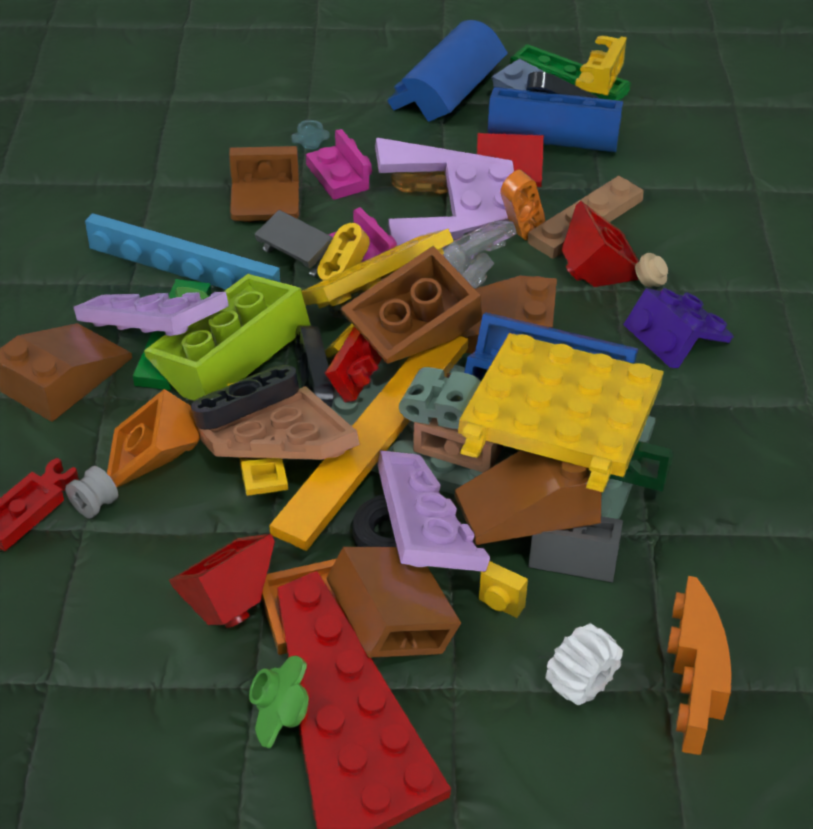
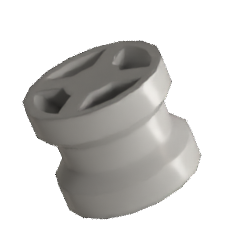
M92 466L86 470L83 479L73 480L65 488L69 501L74 508L89 519L99 513L100 506L111 504L119 496L117 487L111 477L97 466Z

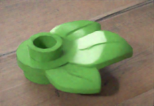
M299 656L289 657L280 668H273L271 670L264 668L260 670L252 681L249 699L252 704L257 705L259 710L255 727L256 735L260 744L266 748L273 746L278 732L283 725L290 728L298 726L306 715L309 697L300 682L306 671L307 663Z

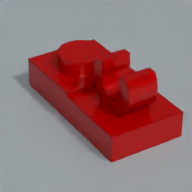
M354 326L325 374L345 403L355 401L363 387L370 383V375L378 370V364L382 357Z

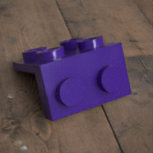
M646 288L623 324L671 368L680 367L698 338L730 343L734 337L726 329L727 323L722 318L713 313H708L702 308L703 302L699 298L687 292L684 295H679L666 288H663L662 291Z

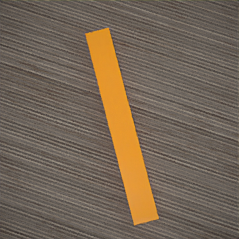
M458 336L452 341L411 355L352 425L357 430L360 445L346 450L344 454L338 457L325 458L270 524V534L307 551L376 465L380 451H387L410 422L400 413L399 403L417 372L423 367L443 369L444 377H446L447 373L450 372L468 349V339Z

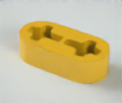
M345 224L335 233L317 268L318 275L322 281L361 263L368 250L370 238L358 224Z

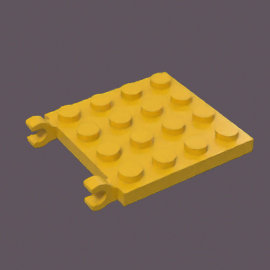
M509 333L459 419L458 433L466 437L461 454L478 458L485 442H493L589 468L591 474L586 488L604 492L611 474L624 477L661 387L664 371L653 369L641 363L633 364L612 359L605 354H592L576 350L565 344H552L536 340L528 335Z

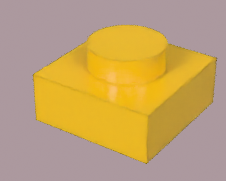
M489 561L486 572L481 571L479 600L494 610L503 611L517 618L526 604L528 579Z

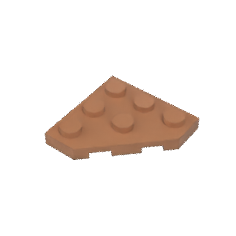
M306 386L300 388L295 395L219 428L210 430L198 428L201 441L217 457L323 460L325 458L338 457L344 454L346 450L360 445L357 430Z

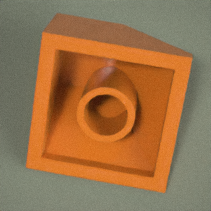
M163 389L114 429L107 474L111 477L116 487L124 485L173 461L183 452L190 451L197 445L200 435L194 422L191 406Z

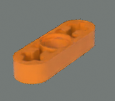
M516 170L505 179L501 186L500 194L511 229L524 240H528V232L544 223L545 215L536 182L522 170Z

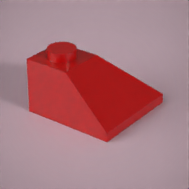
M580 201L576 204L562 247V252L568 261L566 265L568 272L576 280L581 281L584 279L594 287L639 280L635 270L639 260L623 232L584 202Z
M271 534L237 538L171 578L169 582L176 592L208 625L225 624L226 628L233 627L250 616L247 610L258 604L261 600L275 540Z

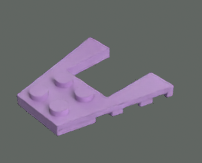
M376 138L375 150L379 173L445 171L453 217L388 219V235L393 236L397 245L419 235L448 228L454 240L462 238L466 232L478 229L481 232L510 225L500 189L505 179L514 172L512 160Z

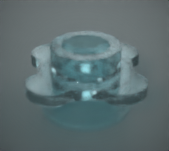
M306 120L298 124L297 133L291 136V140L296 144L301 143L304 148L316 149L323 140L329 139L330 135L327 130H323V125L320 122Z

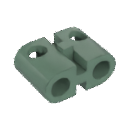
M423 367L417 372L399 403L400 413L413 422L430 424L432 418H437L438 426L458 429L459 419L481 382L478 378L468 373L452 371L450 377L446 378L444 377L443 369Z

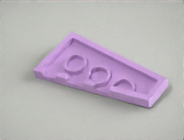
M199 292L185 293L182 297L169 299L168 293H156L140 298L139 294L100 295L75 306L74 311L77 321L90 322L95 327L115 325L119 330L140 328L141 332L144 333L164 331L166 335L174 336L188 331L189 325L228 307L229 303L226 292H214L206 299H201Z
M381 450L377 465L401 564H409L415 567L431 566L486 572L490 556L484 548H477L473 543L475 534L468 524H460L455 516L457 508L451 499H446L439 493L441 485L421 455Z

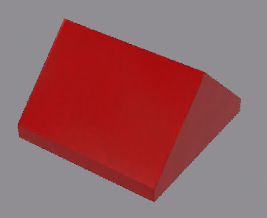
M478 133L477 155L512 160L514 171L522 170L536 182L537 187H542L544 135Z

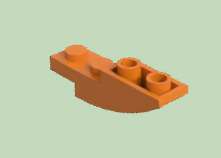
M688 576L685 593L676 592L672 618L680 619L679 628L671 626L667 653L675 654L673 673L683 675L680 693L689 695L688 704L680 703L675 731L684 733L682 752L701 755L708 727V718L724 720L731 694V663L726 634L719 614L698 578Z

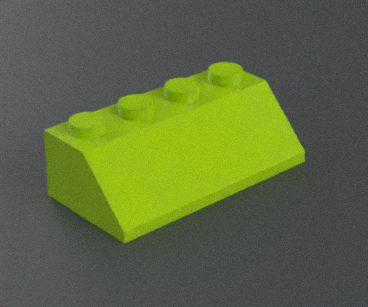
M247 274L224 291L227 295L228 307L189 325L188 331L174 336L165 334L145 349L144 353L148 360L182 397L195 401L202 396L228 386V383H235L247 378L252 371L270 360L276 352L294 340L298 325H311L301 288Z

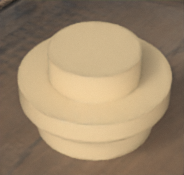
M646 253L641 256L640 262L635 266L636 274L641 283L649 288L664 285L667 282L668 267L665 261L653 253Z

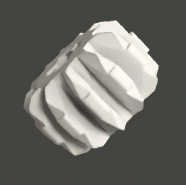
M591 623L583 627L580 626L575 628L572 635L564 637L563 643L555 649L554 656L547 664L546 679L552 684V688L566 700H571L576 705L583 704L586 701L589 702L595 698L598 692L604 691L606 684L613 680L614 672L620 667L623 650L616 644L612 636L602 628L598 629Z

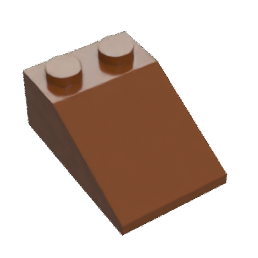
M434 245L341 308L342 313L387 364L452 341L482 320L480 294Z
M517 276L475 289L481 296L482 316L487 312L553 328L557 279L541 276ZM481 321L459 335L468 339V349L465 353L473 354L475 352Z
M78 323L18 335L0 348V392L53 422L130 361L132 353Z
M523 450L455 489V498L466 523L475 534L474 541L476 545L542 534L545 531L565 530L601 523L602 492L586 488L591 474L589 468Z

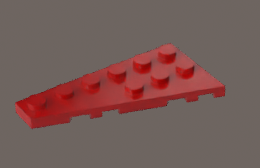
M318 571L277 587V599L288 658L299 656L307 663V668L300 684L307 691L309 700L306 715L299 724V731L316 828L388 829L449 798L451 787L371 657L368 658L355 631Z

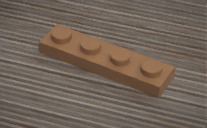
M617 176L528 232L527 243L554 259L563 253L562 247L576 204L580 201L584 202L607 221L611 222L642 202L644 190L628 180Z

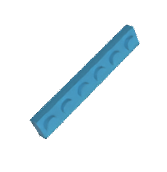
M93 213L85 220L89 247L96 251L196 281L211 283V285L223 289H228L247 274L280 282V269L275 266Z

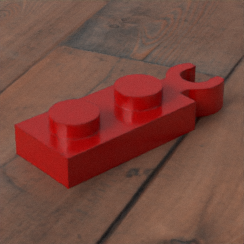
M55 458L46 465L45 473L42 476L34 472L29 473L0 498V549L5 552L64 501L62 491H65L66 485L73 480H79L75 467L61 474L63 472L62 461L59 458Z

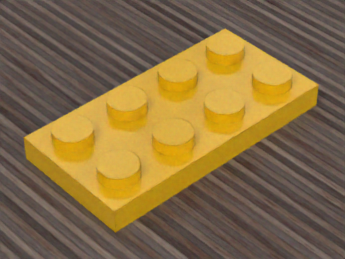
M449 228L419 235L302 290L305 305L317 304L318 308H323L328 305L332 307L352 298L351 293L361 289L362 291H367L383 278H386L433 245L443 255L442 247L454 242Z

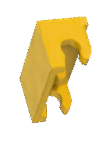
M608 36L597 37L595 43L599 45L604 44L609 50L607 52L592 50L587 64H583L580 68L582 73L576 79L575 86L588 92L608 96L624 64L627 37L621 36L620 39Z

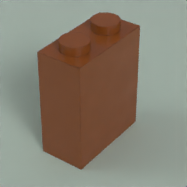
M343 547L326 578L368 658L443 654L461 624L428 566L415 567L409 564H401L397 547Z

